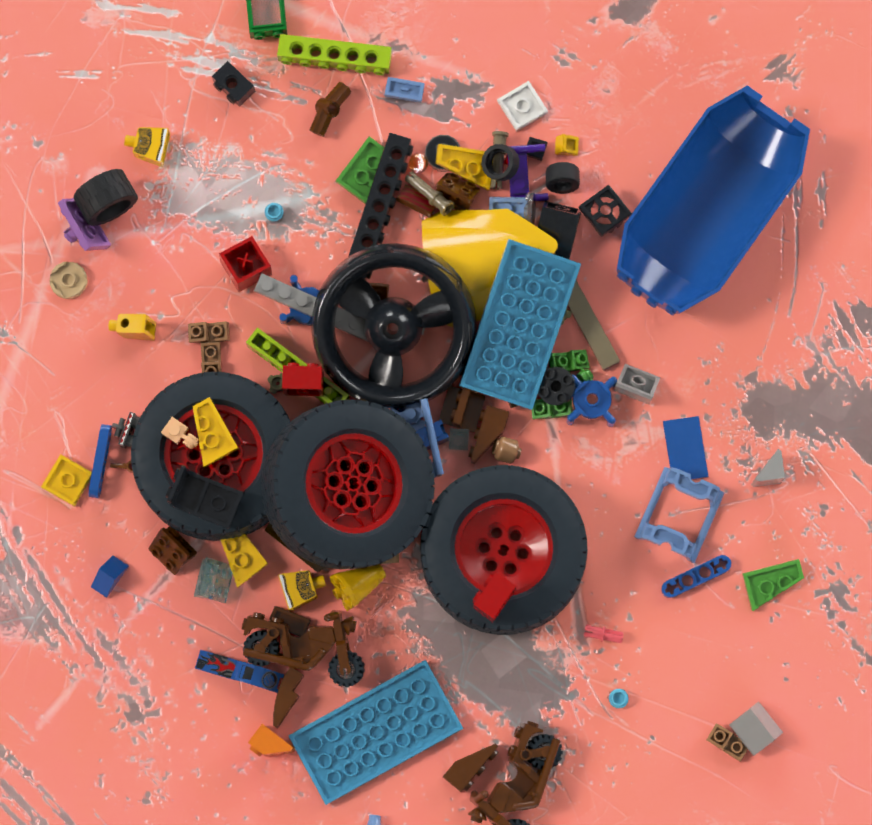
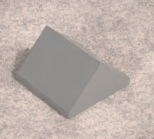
M625 364L614 391L650 405L661 377Z
M780 449L775 452L751 483L753 487L776 485L783 482L785 473L782 451Z
M759 701L729 724L753 756L783 733Z

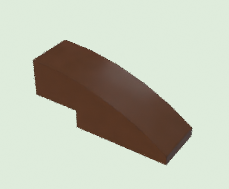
M289 667L276 696L273 726L277 729L300 697L294 691L304 678V675L293 667Z

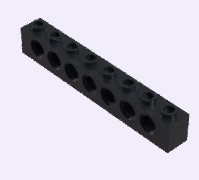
M389 133L349 256L368 248L362 245L365 240H371L373 242L371 246L378 245L379 243L382 244L385 233H383L384 226H388L391 218L388 215L390 208L394 209L396 203L395 193L400 191L402 185L401 175L406 173L408 163H406L407 157H411L414 146H412L410 138ZM400 153L402 157L395 160L392 158V155ZM389 170L396 172L393 177H388L386 173ZM382 188H389L390 192L384 195L380 193V190ZM377 205L384 206V210L381 212L375 211L374 208ZM373 222L379 225L378 228L374 230L370 229L368 226L370 223ZM373 271L363 275L362 278L365 280L370 279Z

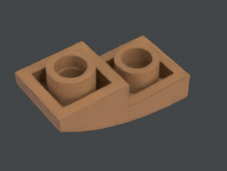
M229 322L188 324L189 343L230 341Z
M220 342L201 343L202 373L222 372Z
M717 723L706 739L739 762L742 761L748 751L739 737Z

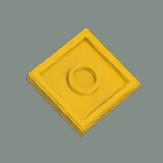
M60 454L41 488L75 507L91 480L92 472Z

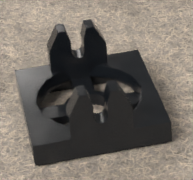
M610 185L604 187L578 207L601 237L607 233H612L616 227L619 228L623 221L632 214ZM602 197H608L610 199H613V201L611 203L603 202L601 199ZM596 203L598 205V212L592 216L591 207ZM618 205L619 216L616 219L612 212L613 208ZM601 206H609L611 212L608 215H603L600 212ZM601 217L608 218L611 224H601L596 220Z

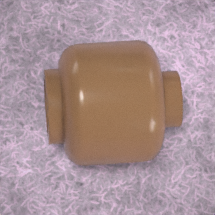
M504 436L498 440L496 439L492 447V454H494L495 459L509 464L513 463L515 459H519L522 451L517 440Z

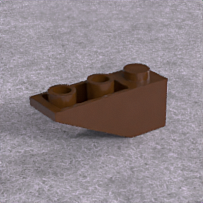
M488 405L486 410L482 409L479 418L482 424L480 428H476L474 439H477L475 447L471 446L468 457H471V463L475 464L493 445L494 441L498 440L504 433L509 411Z
M495 743L455 761L443 778L458 791L462 792L464 789L467 792L474 783L471 781L476 774L480 776L486 769V766H484L488 759L492 761L499 753L496 750L498 745Z

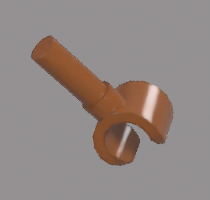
M131 460L123 464H110L111 468H123L133 473V470L129 468Z

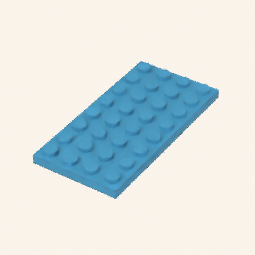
M511 239L507 240L459 386L531 410L533 409L581 263Z
M424 660L288 736L325 805L459 732L463 727L427 661Z

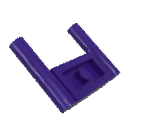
M545 144L509 146L517 152L520 160L516 175L509 179L510 197H527V202H532L534 194H529L527 153L544 152ZM548 193L535 194L536 201H549Z

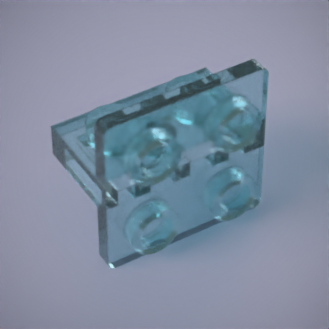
M208 557L202 559L194 597L226 603L233 574L229 564Z

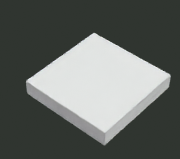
M529 81L497 99L498 104L516 132L548 114L547 108Z

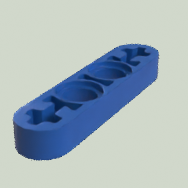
M101 424L88 493L89 497L99 498L101 494L112 425Z
M726 555L717 556L663 583L661 592L666 598H674L726 573L731 567V560ZM719 560L726 561V569L719 567L716 569L717 573L714 574L713 567L719 564ZM703 567H707L710 570V576L707 578L701 577L699 573ZM684 576L692 577L693 584L691 586H685L682 583ZM678 579L679 585L683 590L680 591L679 587L673 590L674 594L666 593L667 584L674 586L677 584L675 580Z

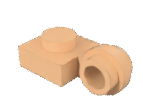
M171 417L161 431L162 435L177 445L181 439H184L182 443L190 449L198 445L199 439L190 433L186 436L185 433L189 428Z

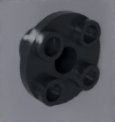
M548 368L545 370L538 395L550 405H563L570 401L575 393V379L564 368Z

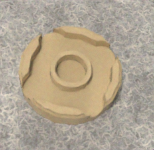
M67 261L54 267L51 271L49 282L57 296L64 299H74L85 291L88 280L83 267L78 263Z

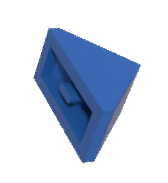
M112 555L99 568L91 588L107 598L129 566Z

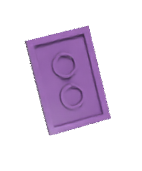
M73 198L62 199L58 202L61 213L70 224V227L63 232L65 233V238L70 243H74L78 239L80 246L85 251L104 250L111 246L101 226L89 225Z

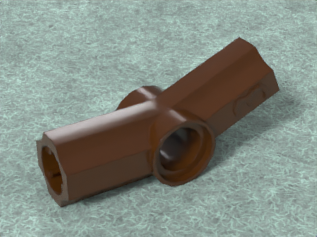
M339 82L325 98H320L316 102L315 110L317 113L310 127V132L322 137L325 136L332 118L339 114L340 106L352 92L348 86Z

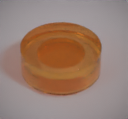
M413 154L409 159V167L413 172L422 173L428 167V159L423 154Z

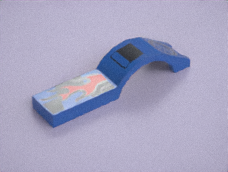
M200 650L195 669L251 684L278 693L277 687L280 678L285 676L260 666Z

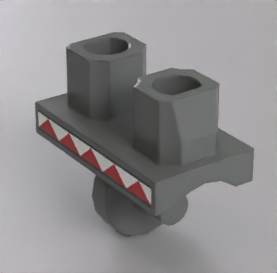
M129 412L126 423V419L120 418L118 424L112 423L111 426L116 429L114 436L120 437L118 444L125 449L132 447L133 435L131 434L140 419L133 412Z

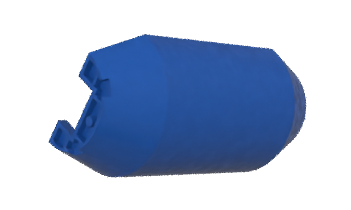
M748 85L706 109L624 225L616 269L617 277L631 287L630 291L634 295L642 296L651 307L656 308L658 306L672 316L680 314L721 290L803 172L810 128L795 118L792 122L783 118L760 102L763 96Z

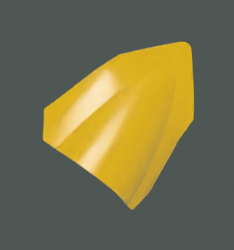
M509 209L452 210L446 216H443L439 211L422 221L423 249L445 260L462 278L473 300L476 321L482 318L508 239L551 254H555L558 249V243L553 237ZM428 279L431 294L440 291V289L431 280ZM453 322L447 326L453 327Z

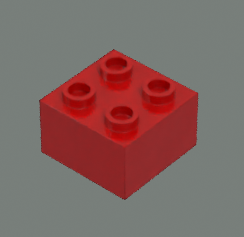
M253 236L219 253L220 263L238 292L258 283L261 274L272 275L271 265Z
M288 363V366L283 365L282 390L285 396L323 397L324 372L322 366L316 363H308L307 366H299V363Z
M497 572L494 576L490 574L484 583L486 588L483 592L479 590L473 598V609L491 622H494L516 590L515 584Z

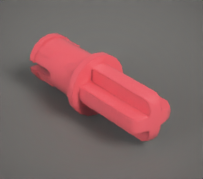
M586 624L585 630L587 631L584 632V637L601 639V642L606 640L621 643L623 632L605 629V626L600 628Z

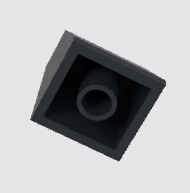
M545 201L538 228L557 241L558 249L554 255L570 259L581 211L578 208Z

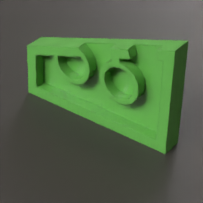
M369 136L335 181L364 204L367 202L384 147Z
M799 559L742 573L752 611L804 578Z

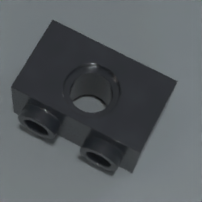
M228 61L212 75L213 86L219 92H225L227 94L226 98L233 105L236 103L240 107L256 92L254 85ZM231 82L237 83V86L235 88H229L228 84Z

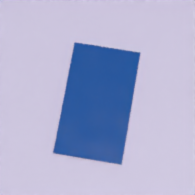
M699 416L663 421L670 468H677L691 474V479L709 477Z

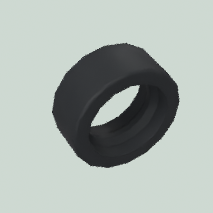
M495 144L484 152L481 165L484 173L489 178L506 181L516 175L520 160L513 148L503 144ZM498 152H505L509 157L508 168L504 173L497 174L493 171L492 160Z

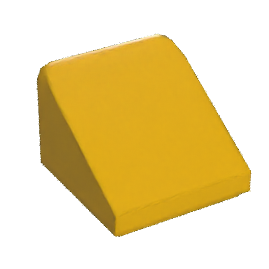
M567 134L556 136L555 154L578 156L579 137Z

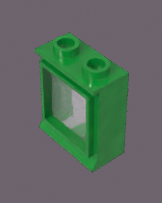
M246 0L251 39L263 40L265 37L273 36V38H280V34L288 35L284 0Z

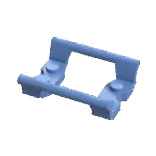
M428 398L421 399L419 403L406 405L403 412H399L397 409H390L395 414L397 413L404 418L406 423L408 422L410 425L424 418L433 457L432 473H434V478L442 476L444 471Z
M664 467L634 537L639 540H648L659 546L662 543H668L671 546V551L684 556L689 562L695 563L725 493L718 486L703 479L700 482H693L691 474L680 469ZM669 483L674 485L676 490L698 500H709L710 509L695 543L689 541L683 533L664 525L655 526L649 523L663 488Z

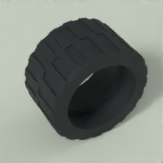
M111 169L94 176L82 184L74 193L73 199L87 223L91 226H98L126 213L137 202L138 195L122 169Z

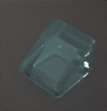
M450 428L449 449L468 451L469 429Z

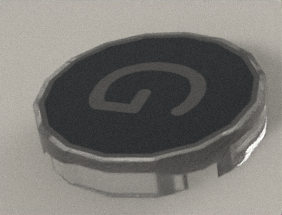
M439 134L427 142L424 157L427 164L434 170L447 172L449 170L436 164L438 144L460 147V144L450 135Z
M528 192L525 197L528 203L524 207V219L534 225L535 192Z

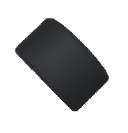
M557 162L547 167L546 187L551 192L566 194L574 192L579 188L580 171L575 164Z

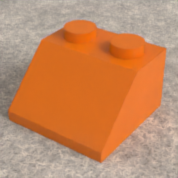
M263 724L248 741L251 745L249 749L259 757L262 754L267 757L294 753L296 750Z

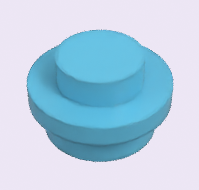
M271 203L265 208V216L269 221L277 222L283 217L284 211L280 204Z
M615 689L609 695V702L615 708H623L628 703V694L623 689Z

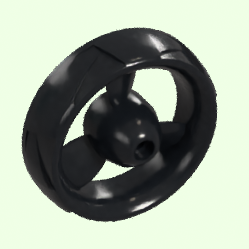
M400 243L380 244L362 249L336 266L318 292L311 321L313 346L326 374L354 399L373 402L389 409H400L409 404L419 403L421 399L428 398V401L451 387L464 371L477 329L472 297L464 281L454 268L428 250ZM382 268H404L425 276L440 291L425 297L416 305L400 297H389L381 300L375 289L362 276ZM338 305L352 315L365 319L366 338L377 351L372 360L368 378L357 372L347 362L339 348L335 333V317ZM453 322L452 341L441 363L423 378L402 384L403 363L401 355L411 351L417 345L423 328L440 327ZM395 323L398 326V330L391 331L389 324Z

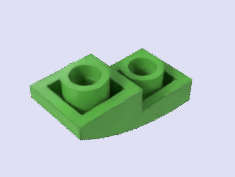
M586 350L551 353L549 358L550 368L561 367L569 372L579 371L581 368H590Z
M572 398L567 403L559 406L550 405L542 399H536L532 409V419L568 416L573 412Z

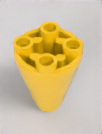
M380 564L335 573L330 576V581L335 587L332 589L333 594L337 600H342L344 608L349 611L383 581L386 574Z

